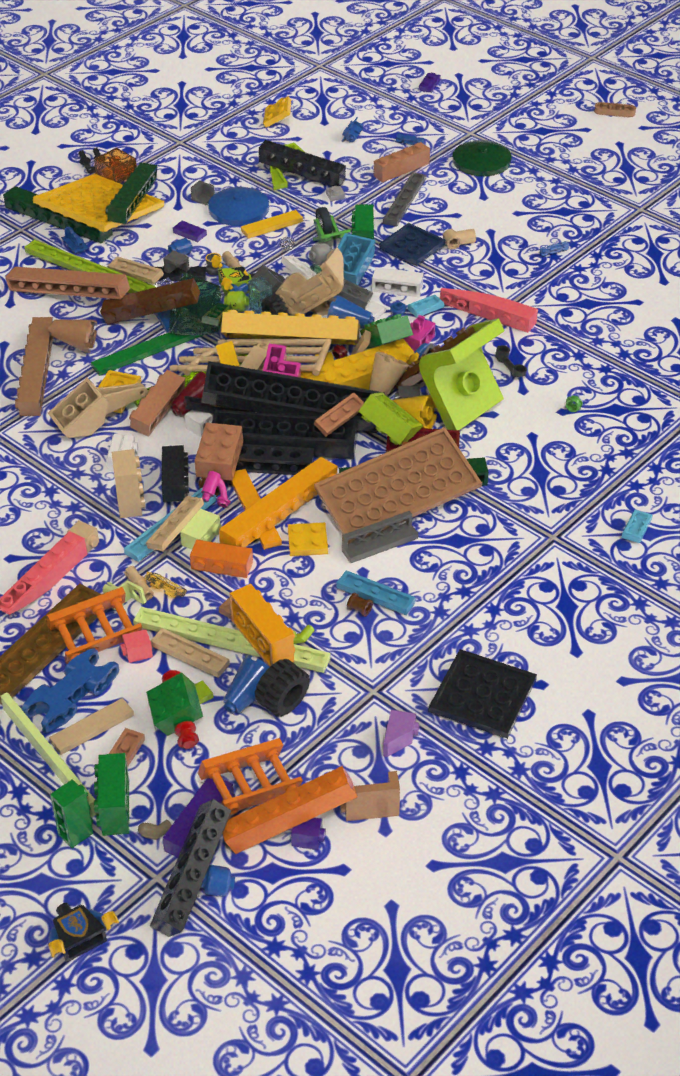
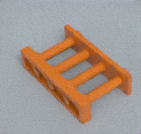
M123 587L47 615V625L50 631L59 629L69 650L65 652L66 664L77 655L94 648L100 652L123 643L122 635L142 630L141 623L132 625L122 605L125 603L126 595ZM115 608L125 629L114 633L104 610ZM93 614L97 616L106 634L105 637L95 640L85 620L86 617ZM78 622L87 644L76 648L66 625Z
M280 738L202 760L198 770L201 780L213 779L223 799L221 804L231 810L230 815L237 813L239 810L271 800L300 786L303 781L302 777L290 779L282 765L279 755L283 743ZM271 761L282 782L271 786L260 762ZM252 767L262 789L251 791L240 768ZM232 773L243 794L232 798L220 774Z

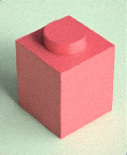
M146 629L122 635L123 644H120L122 655H127L129 663L153 657L151 641Z

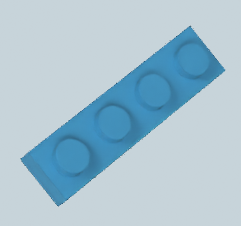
M347 570L336 582L338 589L351 594L357 593L361 598L370 599L376 604L404 615L408 614L416 602V597Z

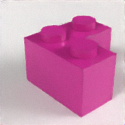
M269 343L263 371L300 377L301 363L286 361V346Z

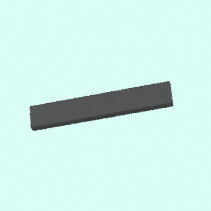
M411 173L384 216L383 224L396 227L399 225L426 180L425 174Z

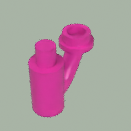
M209 471L201 491L203 494L202 499L204 502H209L210 497L214 496L218 486L221 497L217 498V505L227 508L231 501L228 500L225 483L219 473Z

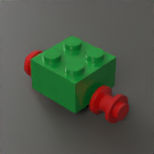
M169 670L162 676V683L146 692L153 722L167 736L175 732L179 736L177 740L178 745L181 748L190 749L199 742L198 735L194 733L196 725L193 722L203 717L195 684L182 672Z

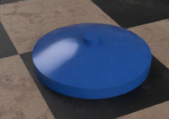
M232 187L215 193L208 202L210 216L217 222L231 226H244L260 221L268 214L269 200L259 190L248 187Z

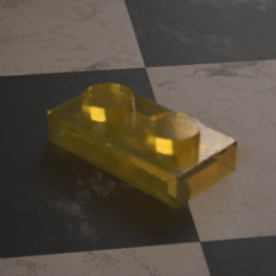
M147 571L144 579L151 582L150 586L159 590L161 588L164 589L165 594L170 597H184L187 589L158 573Z

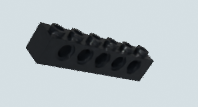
M264 140L259 147L260 163L330 186H341L345 181L346 165L268 140Z
M242 444L235 471L246 469L249 473L296 475L314 462V448Z
M212 799L199 806L150 923V927L167 937L183 932L231 813L230 809L216 800Z

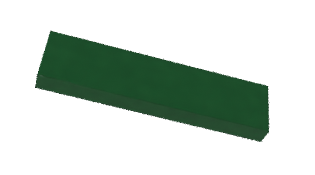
M216 303L202 317L201 323L219 326L222 323L223 312L232 310V306Z

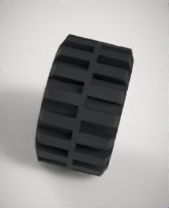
M289 659L279 660L272 664L260 678L255 690V699L276 717L289 714L300 704L306 695L310 683L309 675Z

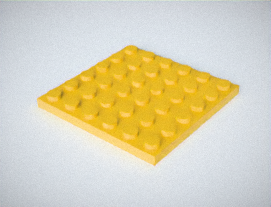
M92 174L33 197V203L38 204L40 207L48 208L52 212L60 213L64 217L75 219L76 222H82L89 227L97 228L101 232H107L109 229L116 228L122 224L107 221L106 207L107 205L109 206L111 200L114 199L115 194L119 192L123 185L97 174ZM146 194L128 221L138 219V217L147 215L152 211H157L159 208L164 207V201Z

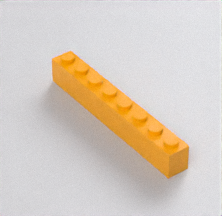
M323 457L318 458L219 528L220 543L247 547L266 530L272 529L280 521L315 497L317 492L314 489V484L336 475L338 466Z

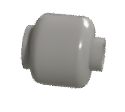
M326 243L313 245L309 252V258L314 264L321 265L327 260L328 253L333 249Z

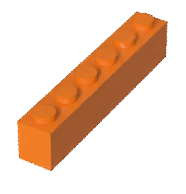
M343 766L234 816L227 820L223 830L224 841L237 854L358 797L352 779Z

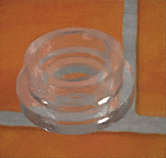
M284 237L280 240L279 244L283 250L290 251L295 246V240L291 237Z

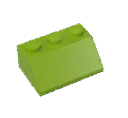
M383 392L370 394L358 411L362 414V418L365 421L376 425L375 428L380 433L387 434L390 437L389 440L396 445L408 442L423 426Z

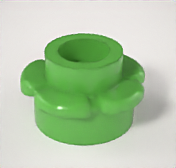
M572 395L566 399V408L570 412H576L581 409L583 402L578 396Z

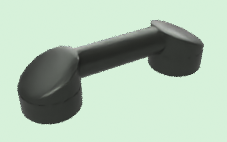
M504 345L497 346L495 354L497 360L505 364L512 372L513 377L525 376L527 368L521 364L514 365L508 359L510 348Z

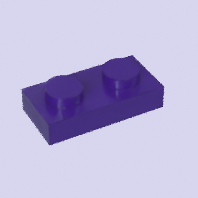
M427 73L419 85V91L432 93L440 82L441 75Z
M180 221L173 227V233L195 242H199L207 236L206 229L186 221Z

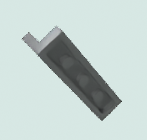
M407 511L342 535L343 554L350 563H354L418 539V532L412 526V513ZM406 519V523L399 525L402 520ZM389 526L387 530L382 531L384 527ZM369 532H373L369 537L365 538ZM356 538L352 543L348 544V540Z

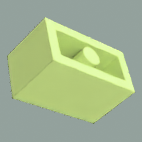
M200 509L180 532L182 546L193 549L196 539L211 542L216 535H219V528L222 527L220 516Z

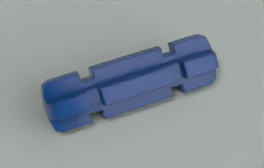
M397 134L396 142L410 145L420 142L424 144V138Z
M564 241L560 242V244L548 245L547 248L544 246L539 249V253L544 257L548 254L559 253L561 250L566 251L569 249V243Z

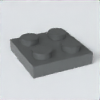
M344 279V287L337 295L365 309L372 298L373 292Z

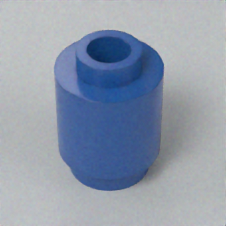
M187 238L171 242L168 245L169 253L174 250L183 255L191 253L193 248L191 241Z

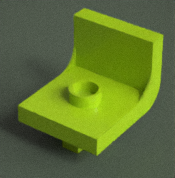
M499 318L470 325L468 328L473 326L476 331L474 334L449 350L426 354L420 359V373L447 430L462 429L504 399L482 350L483 345L504 332Z

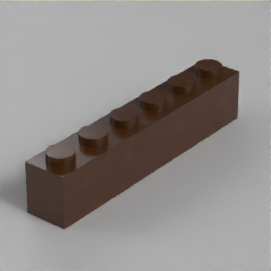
M191 278L127 294L122 299L104 300L100 313L106 324L109 325L195 304L198 302L200 289L195 279Z

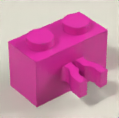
M418 315L410 323L413 335L402 339L415 351L423 343L429 344L435 337V323L425 320L424 316Z

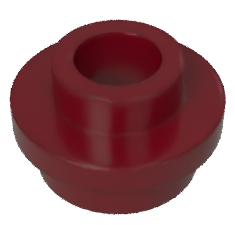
M336 345L334 350H332V354L336 359L347 357L348 352L344 346Z

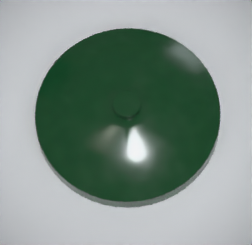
M469 141L459 145L453 151L454 166L461 172L472 176L487 177L498 175L506 171L511 165L512 156L510 151L505 146L493 141Z

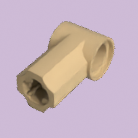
M448 229L443 233V238L446 239L445 243L449 249H457L460 245L476 242L474 229L461 231Z

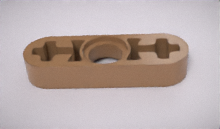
M598 102L595 104L594 112L598 115L634 117L636 107L629 104Z

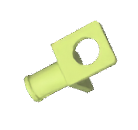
M128 580L119 587L111 582H107L103 586V593L123 587L126 593L125 603L131 598L142 604L146 603L143 588Z

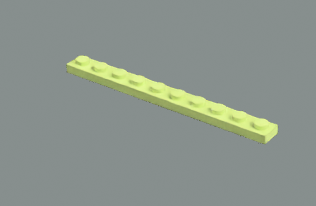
M144 607L139 609L133 620L134 625L141 623L144 629L159 632L164 628L188 640L260 657L239 630ZM294 644V664L301 668L325 672L331 658L329 652Z

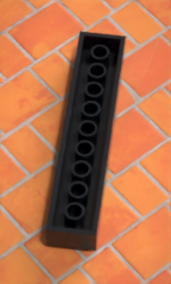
M208 361L201 403L259 413L320 417L352 393H355L365 403L370 394L381 392ZM360 412L351 418L358 419V430L378 433V430L375 428L376 425L365 421Z

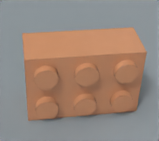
M216 423L205 424L195 458L196 477L207 478L208 472L214 471L221 475L222 480L233 481L243 444L242 426Z

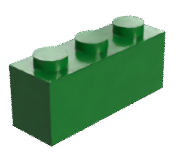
M355 204V211H352V235L374 240V204Z
M73 779L50 794L58 835L71 849L93 834V820L89 811L91 807L87 800L88 792L83 785H78Z

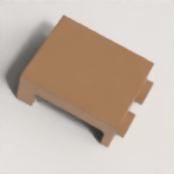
M397 771L388 772V783L354 786L358 797L340 805L341 813L345 812L346 821L399 816L400 785Z

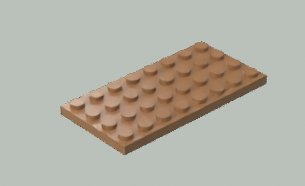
M444 427L315 483L314 489L342 535L407 511L412 513L413 518L480 488L482 482ZM369 532L365 538L369 537L373 532ZM356 538L348 540V544L352 543Z

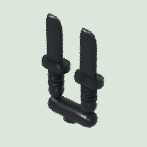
M98 147L93 148L94 161L99 163L96 166L90 165L91 160L89 157H86L83 150L79 151L78 154L81 158L79 162L85 166L87 173H100L107 170V165L104 162L105 156L100 153Z

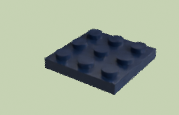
M407 223L380 242L379 249L417 266L445 245L446 239Z

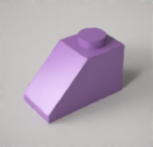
M391 710L384 739L383 756L388 757L412 744L414 735H418L420 723L416 722V713Z

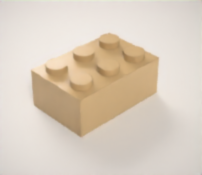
M134 449L113 451L111 453L120 518L142 516V508H145L144 496L140 497L144 493L143 485L139 483L142 481L141 468L137 469L140 467L139 456H135Z

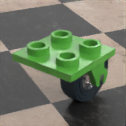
M326 207L316 209L314 225L318 237H314L313 241L318 240L319 243L332 240V236L333 239L342 238L345 233L351 232L350 229L339 231L333 215L330 216Z

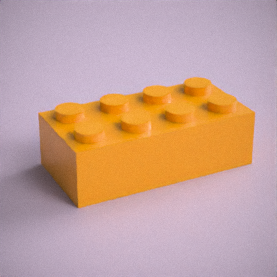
M252 584L231 592L232 622L269 667L283 659H289L294 662V632L284 624L282 617L274 612L272 605L264 600L261 592L256 590Z

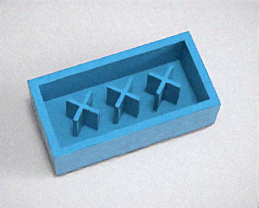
M345 233L338 245V249L343 255L344 279L359 286L374 257L375 240Z

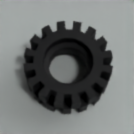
M273 294L261 301L262 311L271 312V315H278V313H288L289 315V312H287L288 308L285 307L286 303L285 301L283 302V298L280 295Z

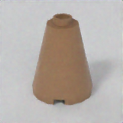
M54 320L53 323H50L48 331L51 332L52 337L85 353H90L89 348H93L97 330H94V325L97 326V321Z

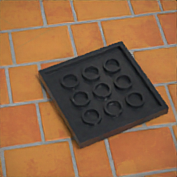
M459 649L429 705L428 712L508 739L537 680V674Z

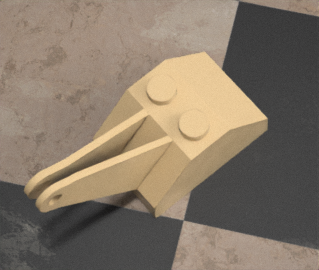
M86 378L52 408L48 414L68 438L92 435L105 423L107 414L145 397L148 390L142 383L97 388L89 378Z

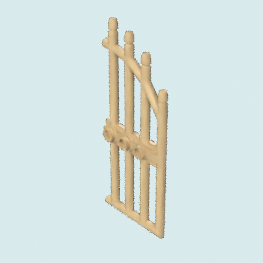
M220 339L218 340V345L233 341L234 347L255 345L265 350L268 349L269 343L284 346H322L286 347V354H319V356H286V361L316 363L315 365H301V372H312L313 375L317 376L320 373L332 340ZM253 347L235 348L236 354H249ZM194 348L193 353L200 354L199 356L179 357V362L190 363L189 365H171L169 369L173 372H184L187 376L191 372H206L207 365L198 364L208 363V361L220 363L219 356H212L218 354L217 348ZM237 356L239 363H243L247 356Z

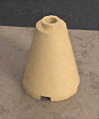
M376 352L369 390L384 392L388 396L407 370L408 364L402 360L398 361L391 355Z

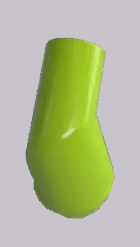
M306 625L301 633L297 634L293 630L295 635L293 643H305L313 634L314 628L311 625Z

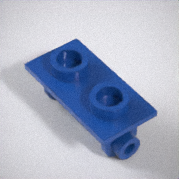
M358 117L354 121L351 120L348 127L345 128L342 133L344 136L342 142L345 139L349 142H354L363 130V124L357 122Z
M72 227L65 228V236L61 237V239L74 253H80L89 249L84 240L74 233Z

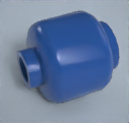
M209 865L200 888H203L206 895L225 897L228 891L234 888L235 876H231V871L228 867Z

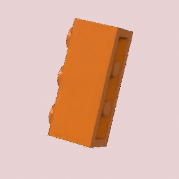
M196 539L190 553L191 569L247 578L253 564L252 548Z

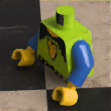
M214 255L211 259L212 266L218 268L219 284L225 296L230 291L249 293L251 291L250 284L253 283L251 279L256 273L247 274L244 267H229L221 263L222 259L219 256Z

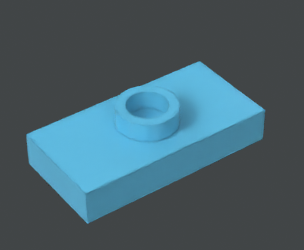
M435 294L408 304V310L416 318L418 315L422 316L444 307V302Z
M634 510L622 533V538L640 543L652 521L653 515Z

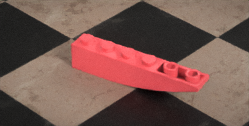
M441 288L440 299L444 302V305L489 320L499 318L501 324L527 333L537 323V308L480 292Z
M69 531L0 597V610L10 615L49 591L87 555L85 538Z

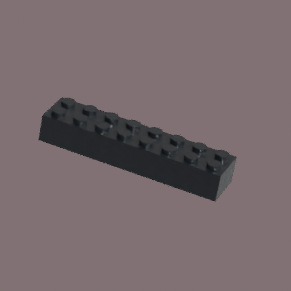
M215 410L212 423L242 426L243 444L314 448V456L354 459L358 419L348 420L328 436H325L314 425L315 420L319 416Z

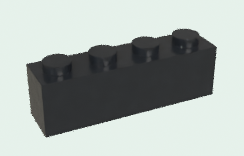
M184 445L162 446L163 502L183 501L186 498L185 493H189L188 452H184Z

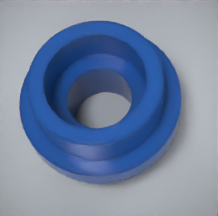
M395 302L390 306V311L393 315L401 314L403 316L407 309L406 305L402 302Z

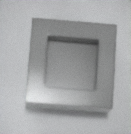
M341 186L326 188V194L330 201L345 199V193Z

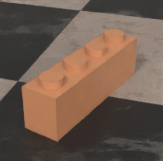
M420 142L374 160V177L383 183L430 164V148Z
M168 369L163 375L161 374L155 386L150 387L148 395L140 400L138 408L131 412L129 416L130 428L149 437L171 408V403L185 388V378Z

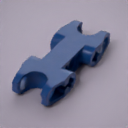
M94 648L77 655L66 665L64 670L66 676L53 687L42 684L34 690L21 709L28 718L45 713L46 715L41 722L42 730L46 733L52 732L65 725L74 717L77 712L76 703L89 692L94 695H100L109 687L120 671L119 664L114 661L103 666H95L99 659L98 650Z

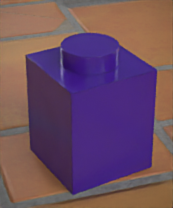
M312 818L293 827L291 831L292 846L318 850L320 842H324L326 836V829L322 826V819Z

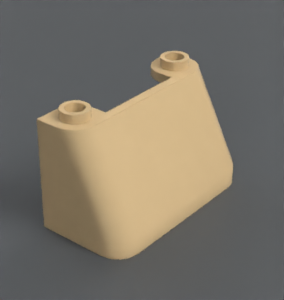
M338 247L328 253L327 260L320 265L322 269L320 273L306 280L301 273L295 272L289 275L275 292V294L283 298V302L285 301L286 303L285 307L288 308V312L292 316H295V314H305L342 291L344 287L343 255Z

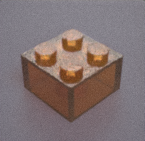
M117 147L94 158L95 173L117 183L127 180L131 172L137 167L136 158Z

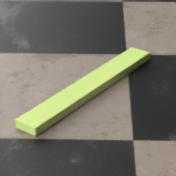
M9 693L1 695L3 710L61 782L66 784L73 779L78 785H83ZM87 790V800L91 807L89 811L92 818L96 815L94 812L95 799Z

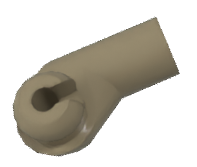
M165 820L159 825L141 823L138 826V832L145 838L157 840L167 833L172 824L169 820Z

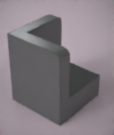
M200 180L191 187L192 201L203 205H208L210 198L215 194L214 185Z
M173 250L163 258L164 271L167 273H171L177 267L185 271L190 269L189 257Z

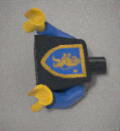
M68 903L60 904L56 909L59 916L53 919L54 928L49 933L48 947L51 957L53 958L55 954L62 952L67 963L107 942L104 927L110 930L111 924L119 923L115 912L109 911L102 914L92 909L88 910L84 905H78L71 909Z

